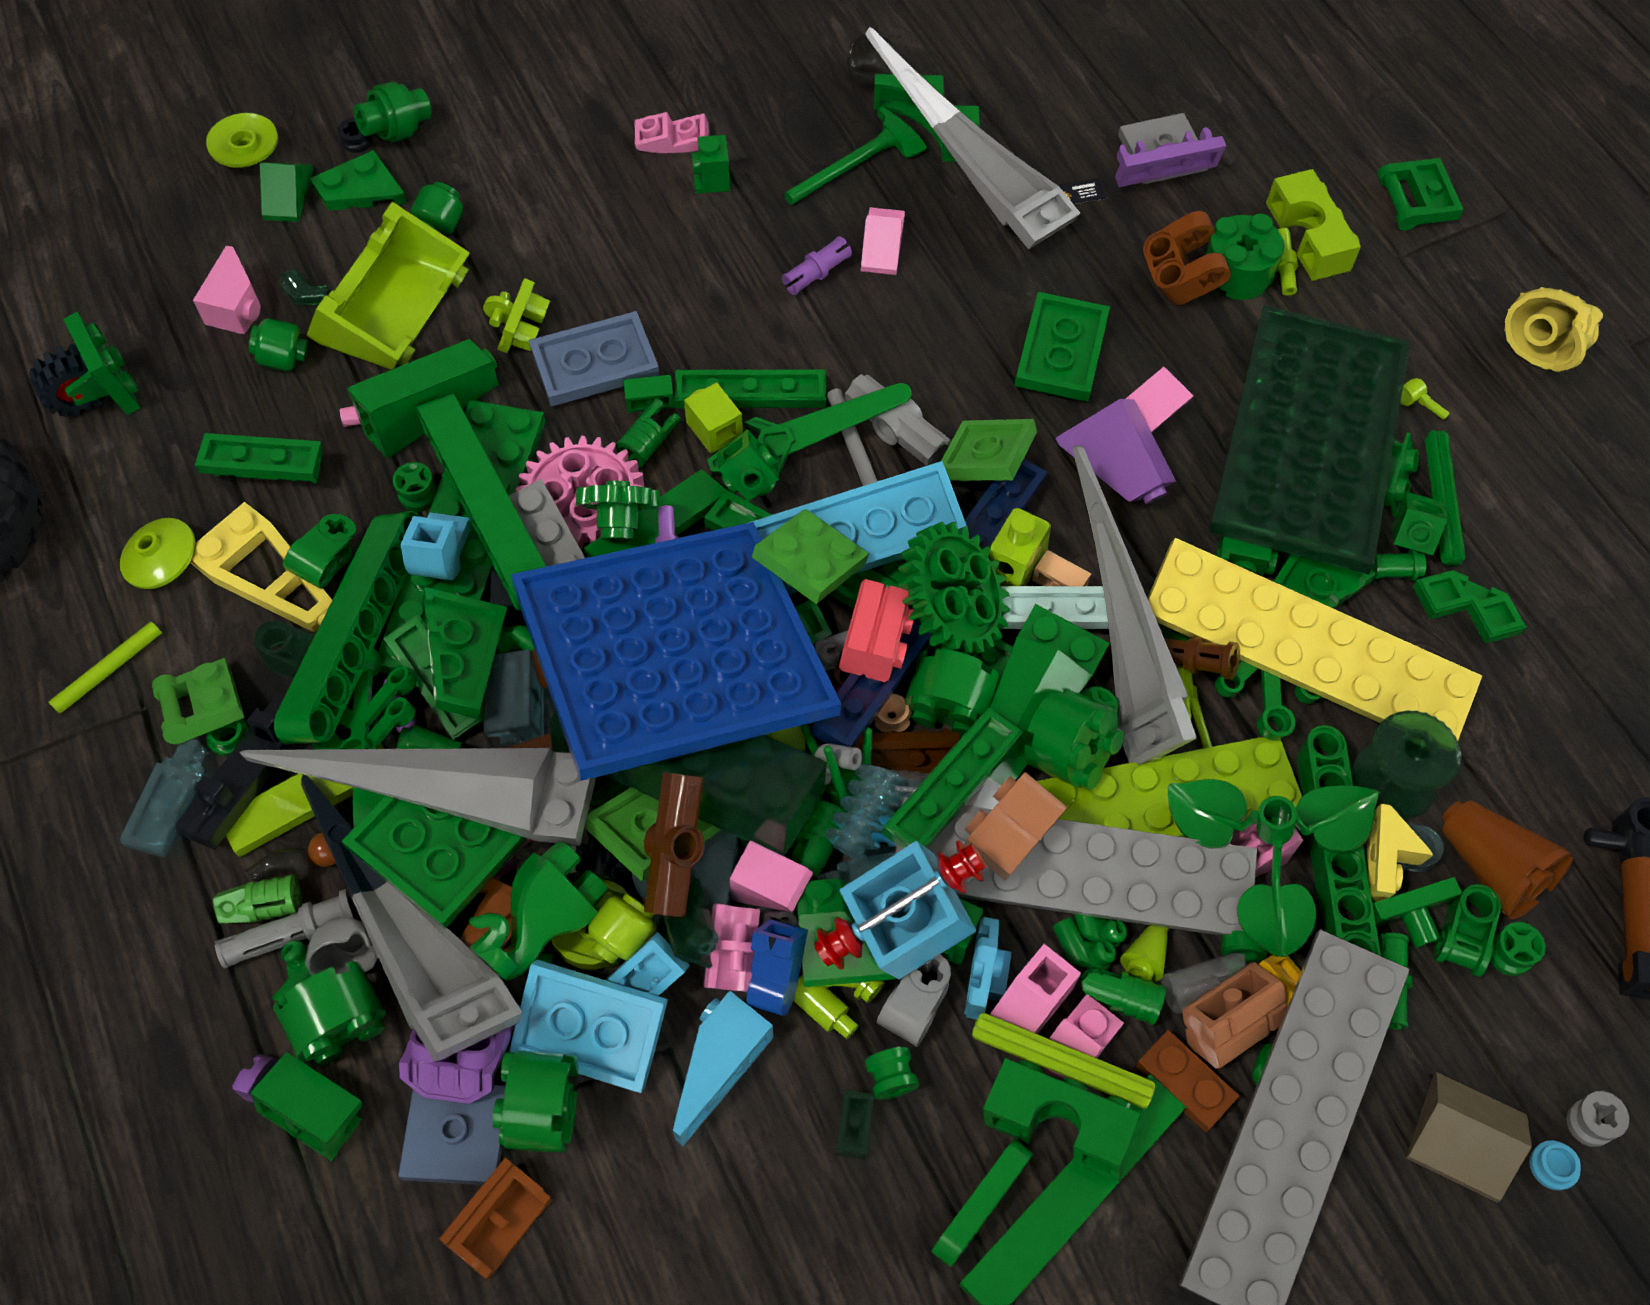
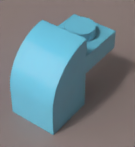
M431 512L427 518L413 516L400 544L404 566L408 574L454 580L461 570L459 557L471 530L469 518Z

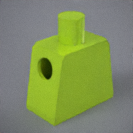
M1019 508L1012 510L993 541L988 556L990 561H999V565L995 569L997 575H1004L1006 577V580L1000 583V586H1027L1034 574L1035 567L1048 550L1051 530L1049 522ZM1005 563L1012 566L1013 574L1004 573Z

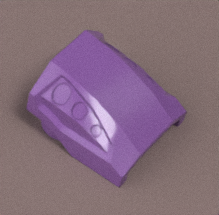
M516 1024L436 1063L413 1028L406 1050L399 1062L400 1079L422 1097L470 1104L492 1092L497 1070L514 1034Z

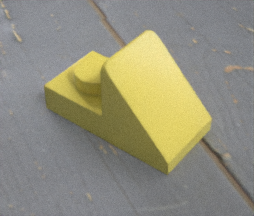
M1380 804L1375 809L1372 830L1367 840L1366 867L1372 902L1390 898L1395 894V891H1399L1403 879V868L1397 862L1421 865L1433 856L1426 844L1393 807L1387 804Z

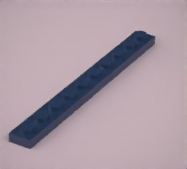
M1023 459L1013 480L993 481L965 519L969 538L978 534L980 536L979 547L981 549L987 546L991 547L1014 508L1022 510L1026 508L1044 483L1048 472ZM919 619L913 621L910 635L901 634L899 642L908 644L902 668L893 667L890 679L886 682L866 678L864 674L859 676L851 673L836 693L841 702L840 715L814 722L811 729L813 736L827 744L854 747L864 734V730L869 727L920 656V653L930 642L931 634L929 632L922 635L918 633L921 625Z

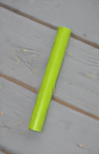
M150 621L48 701V703L61 714L160 636L162 632Z

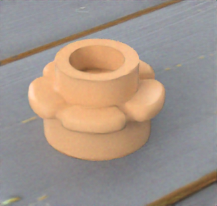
M892 694L874 718L876 721L875 726L883 733L892 731L903 732L910 725L909 718L912 717V711L905 704V699L902 696ZM892 712L896 716L894 718L888 717V714Z

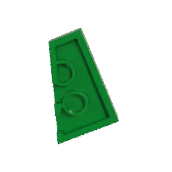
M1304 535L1273 582L1335 609L1371 583L1376 573Z

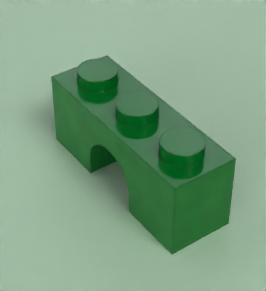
M1005 1058L983 1107L985 1126L1028 1144L1036 1127L1042 1121L1049 1118H1062L1071 1122L1079 1132L1074 1144V1163L1118 1182L1121 1179L1140 1127L1141 1113L1135 1111L1134 1107L1127 1101L1114 1096H1109L1107 1099L1090 1093L1085 1085L1070 1078H1063L1062 1081L1044 1074V1071L1036 1064L1025 1060H1020L1016 1063Z

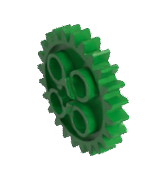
M940 522L918 531L916 537L907 541L910 548L901 553L907 563L900 565L898 568L907 576V580L900 582L899 587L908 590L909 596L902 600L903 604L913 606L914 611L910 614L909 619L920 620L921 625L918 633L922 635L929 632L931 634L930 645L932 647L941 644L942 649L954 650L971 656L993 648L994 641L1003 637L999 629L1008 626V623L1001 615L1009 613L1010 608L1002 602V599L1010 595L1009 592L1001 589L1000 583L1005 581L1006 577L1004 575H997L995 571L999 561H990L988 558L991 548L987 546L981 549L979 547L980 536L977 534L969 538L968 527L964 526L957 529L955 522L947 525Z

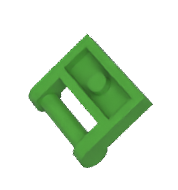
M225 658L212 663H204L194 670L177 677L161 675L155 678L152 683L154 697L160 701L164 722L161 726L163 738L170 744L186 742L245 718L232 671ZM189 694L194 715L183 718L178 698Z

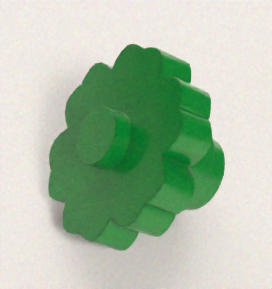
M606 481V485H591L576 489V506L597 510V529L601 530L602 540H634V530H638V511L658 509L660 503L659 490H652L649 487L630 486L628 481Z

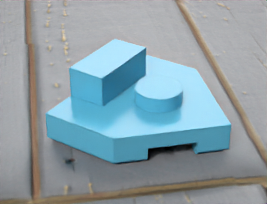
M983 917L979 923L964 1013L967 1018L977 1019L981 1013L985 1012L988 999L1000 1001L1006 992L1011 952L997 949L998 919Z

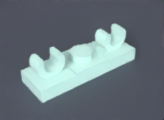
M1001 586V589L1006 590L1010 595L1002 599V602L1010 608L1009 613L1001 615L1008 623V626L1002 629H1022L1035 604L1082 629H1109L1103 586Z

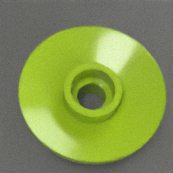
M239 113L217 122L207 135L206 146L210 156L216 162L228 167H247L265 160L272 154L278 143V133L275 125L268 118L254 113Z
M162 518L144 525L132 535L122 551L120 558L122 576L128 583L139 589H155L172 582L183 573L193 558L196 547L193 531L186 523L175 518Z

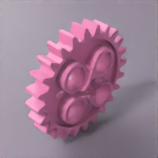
M581 436L577 445H573L567 437L565 438V447L559 448L552 442L550 443L551 453L548 455L538 450L536 454L539 463L526 462L528 473L519 474L521 486L516 487L517 492L542 479L552 499L558 498L554 502L581 551L584 543H592L601 537V530L597 529V510L576 506V489L591 485H606V481L614 480L628 481L630 486L644 487L643 474L638 470L637 461L629 460L627 450L617 453L615 442L603 448L601 437H597L592 445L587 444L585 436ZM590 514L592 515V516H590V517H584V518L582 517V516H584V515H590Z

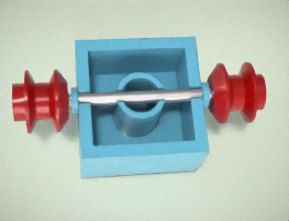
M958 840L956 841L957 853L949 857L940 851L937 859L934 853L918 841H915L841 888L840 892L855 923L851 924L849 921L836 917L834 919L835 930L828 933L822 928L817 929L819 940L814 942V946L822 961L827 966L834 964L838 969L842 970L845 968L844 957L848 954H852L858 959L862 957V941L865 940L879 969L897 979H901L975 933L976 929L955 890L965 893V881L971 877L976 878L980 882L984 881L981 871L987 868L979 851L972 843L965 847Z

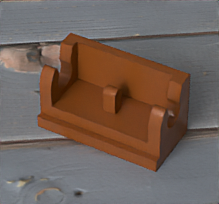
M505 1157L439 1240L488 1281L549 1205L552 1198L543 1191L544 1189Z

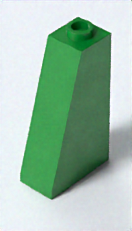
M468 339L356 383L347 390L365 436L388 459L425 434L416 412V406L453 393L461 408H465L470 400L475 401L498 386L495 373L497 363L486 348L481 350Z

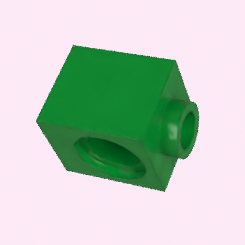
M1406 492L1392 526L1393 544L1434 555L1448 521L1445 502Z

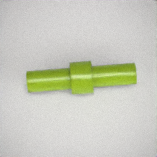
M1280 228L1278 231L1284 241V252L1277 272L1280 273L1283 295L1291 296L1297 292L1295 270L1298 268L1297 254L1292 250L1290 230L1288 228Z

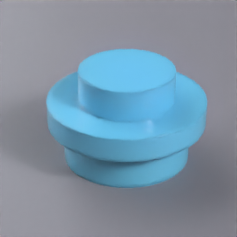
M1545 1141L1536 1146L1530 1155V1168L1534 1177L1548 1189L1556 1191L1568 1189L1580 1177L1581 1165L1578 1155L1572 1148L1561 1142Z

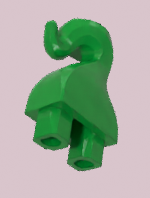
M561 841L549 848L542 856L533 853L524 862L515 876L510 901L512 938L508 948L501 949L510 932L509 922L504 916L497 913H486L472 917L469 920L470 925L474 928L489 927V930L470 949L504 981L524 974L530 968L531 963L537 960L545 945L556 936L576 932L589 925L598 913L594 907L609 889L597 875L589 870H586L572 885L565 877L581 859L569 845Z

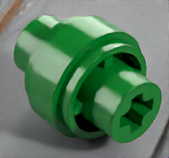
M393 81L374 86L372 91H369L367 94V101L355 104L353 107L356 125L363 136L377 133L381 139L389 140L390 142L411 138L413 133L417 132L419 122L429 120L432 114L430 101L423 89L408 90L403 84H397Z

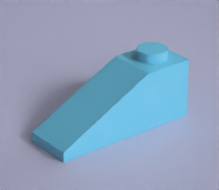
M731 991L722 1000L715 998L711 1001L700 1016L702 1024L699 1026L673 1127L675 1140L682 1146L686 1144L773 1039V1025Z

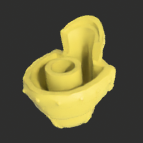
M1540 287V289L1520 293L1519 298L1508 309L1504 332L1507 342L1522 358L1543 369L1560 372L1575 368L1581 364L1586 350L1598 339V323L1603 318V313L1599 308L1586 304L1579 296H1574L1562 289Z

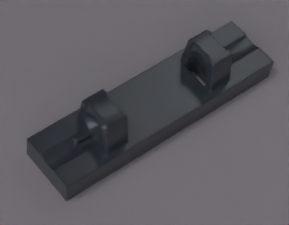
M278 693L264 712L258 708L255 709L247 720L250 729L211 779L204 775L194 787L197 797L174 825L180 836L215 850L277 769L247 761L240 752L244 750H291L294 745H285L280 742L274 730V719L285 695ZM266 736H269L273 742L266 740Z

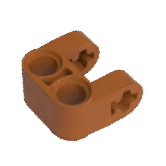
M1196 211L1189 213L1160 231L1153 233L1144 243L1143 251L1153 280L1169 302L1174 305L1186 304L1190 300L1220 287L1230 278V269L1225 256L1221 253H1209L1189 263L1186 255L1209 242L1211 235L1215 233L1209 215L1206 212Z

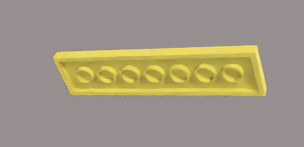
M1177 538L1171 542L1147 598L1157 623L1190 638L1194 636L1202 637L1205 642L1227 645L1230 641L1238 642L1241 661L1445 753L1453 752L1456 748L1482 675Z

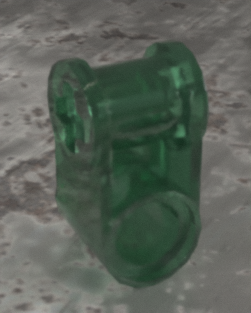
M274 620L260 625L253 637L254 644L266 667L294 679L315 634L307 633L284 622ZM285 643L282 647L278 649L270 650L273 646L277 644Z

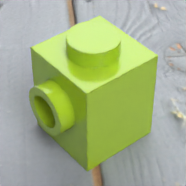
M717 382L705 389L695 391L690 397L684 399L686 423L710 454L723 448L743 433L742 413Z

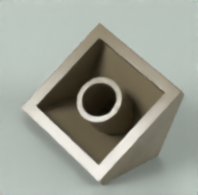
M1436 1072L1433 1075L1406 1159L1495 1202H1499L1532 1148L1527 1114Z

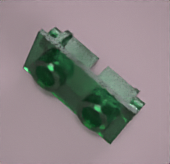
M691 874L685 916H662L664 917L674 956L685 962H692L710 969L712 963L709 953L716 949L718 934L715 931L709 910L703 908L707 902L702 882Z

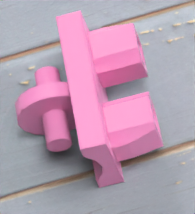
M713 904L704 988L747 993L752 977L751 968L754 951L750 950L753 932L759 927L760 909Z

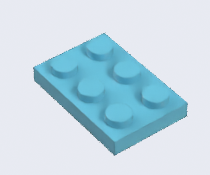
M535 960L530 965L520 1006L523 1013L520 1022L516 1023L509 1052L515 1053L517 1050L576 1054L578 1074L641 1093L646 1088L668 999Z

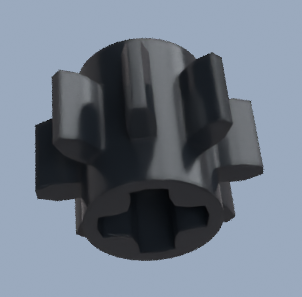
M591 834L588 836L587 845L583 843L580 846L576 845L575 852L581 861L576 865L575 871L582 872L583 874L586 870H589L600 879L609 880L614 883L616 874L621 876L627 875V867Z

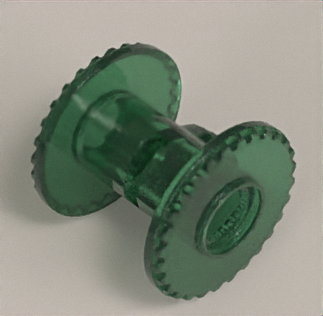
M1406 710L1394 713L1379 724L1374 732L1372 744L1364 748L1355 759L1352 767L1353 786L1378 791L1375 809L1380 804L1391 805L1402 819L1416 817L1431 806L1436 797L1437 789L1447 785L1457 774L1461 763V751L1457 737L1443 721L1426 712Z

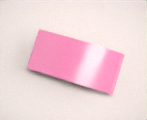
M668 112L635 120V147L639 151L653 153L698 151L697 137L709 136V122L705 113L676 121L671 120Z

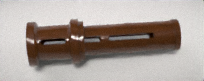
M1198 636L1189 638L1188 641L1164 637L1174 663L1183 665L1184 669L1189 673L1198 674L1201 670L1222 674L1224 679L1231 680L1234 678L1240 660L1238 642L1230 641L1227 645L1205 642L1202 637ZM1110 643V644H1109V650H1110V653L1112 654V651H1111V643Z

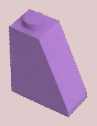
M1119 399L1056 437L1058 444L1073 457V446L1082 445L1094 473L1129 502L1144 500L1145 504L1152 503L1167 494L1165 488L1176 482L1135 399Z

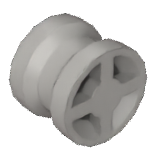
M1595 1091L1575 1102L1567 1111L1566 1117L1568 1129L1573 1137L1590 1147H1600L1623 1135L1628 1129L1630 1119L1628 1110L1623 1102L1615 1095L1605 1091ZM1602 1118L1605 1119V1124L1602 1123V1121H1601Z

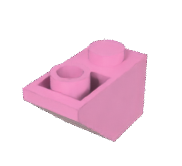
M1043 944L1014 979L990 1015L1038 1034L1073 991L1081 972L1047 945Z

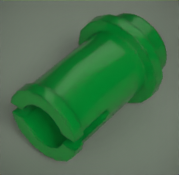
M1412 549L1408 553L1403 554L1374 553L1371 558V570L1376 573L1374 579L1408 577L1410 581H1416L1418 577H1424L1426 573V558L1424 553H1417L1416 550Z

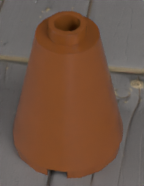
M1472 800L1463 804L1460 801L1455 802L1442 816L1441 820L1445 823L1442 833L1480 884L1493 889L1499 896L1501 912L1511 920L1524 916L1540 903L1536 897L1545 889L1551 892L1567 873L1573 862V858L1570 856L1572 854L1565 847Z

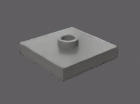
M1184 113L1120 126L1118 133L1122 144L1125 145L1127 152L1131 155L1135 154L1134 149L1138 141H1142L1145 144L1146 151H1151L1166 143H1182L1186 131H1190L1192 137L1199 141ZM1203 169V170H1199V171H1194V172L1184 173V174H1180V175L1165 177V178H1161V179L1146 181V182H1142V183H1143V184H1148V183H1152V182L1162 181V180L1171 179V178H1175V177H1180V176H1184V175H1189V174H1193V173L1203 172V171H1207L1208 169Z

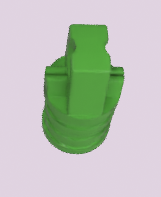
M292 874L285 877H276L271 880L265 879L259 882H248L247 884L217 893L213 898V905L218 923L259 922L264 919L270 920L275 917H287L297 913L298 908L302 907V893L297 877Z

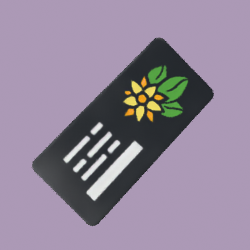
M1098 178L1058 185L1073 204L1107 198Z

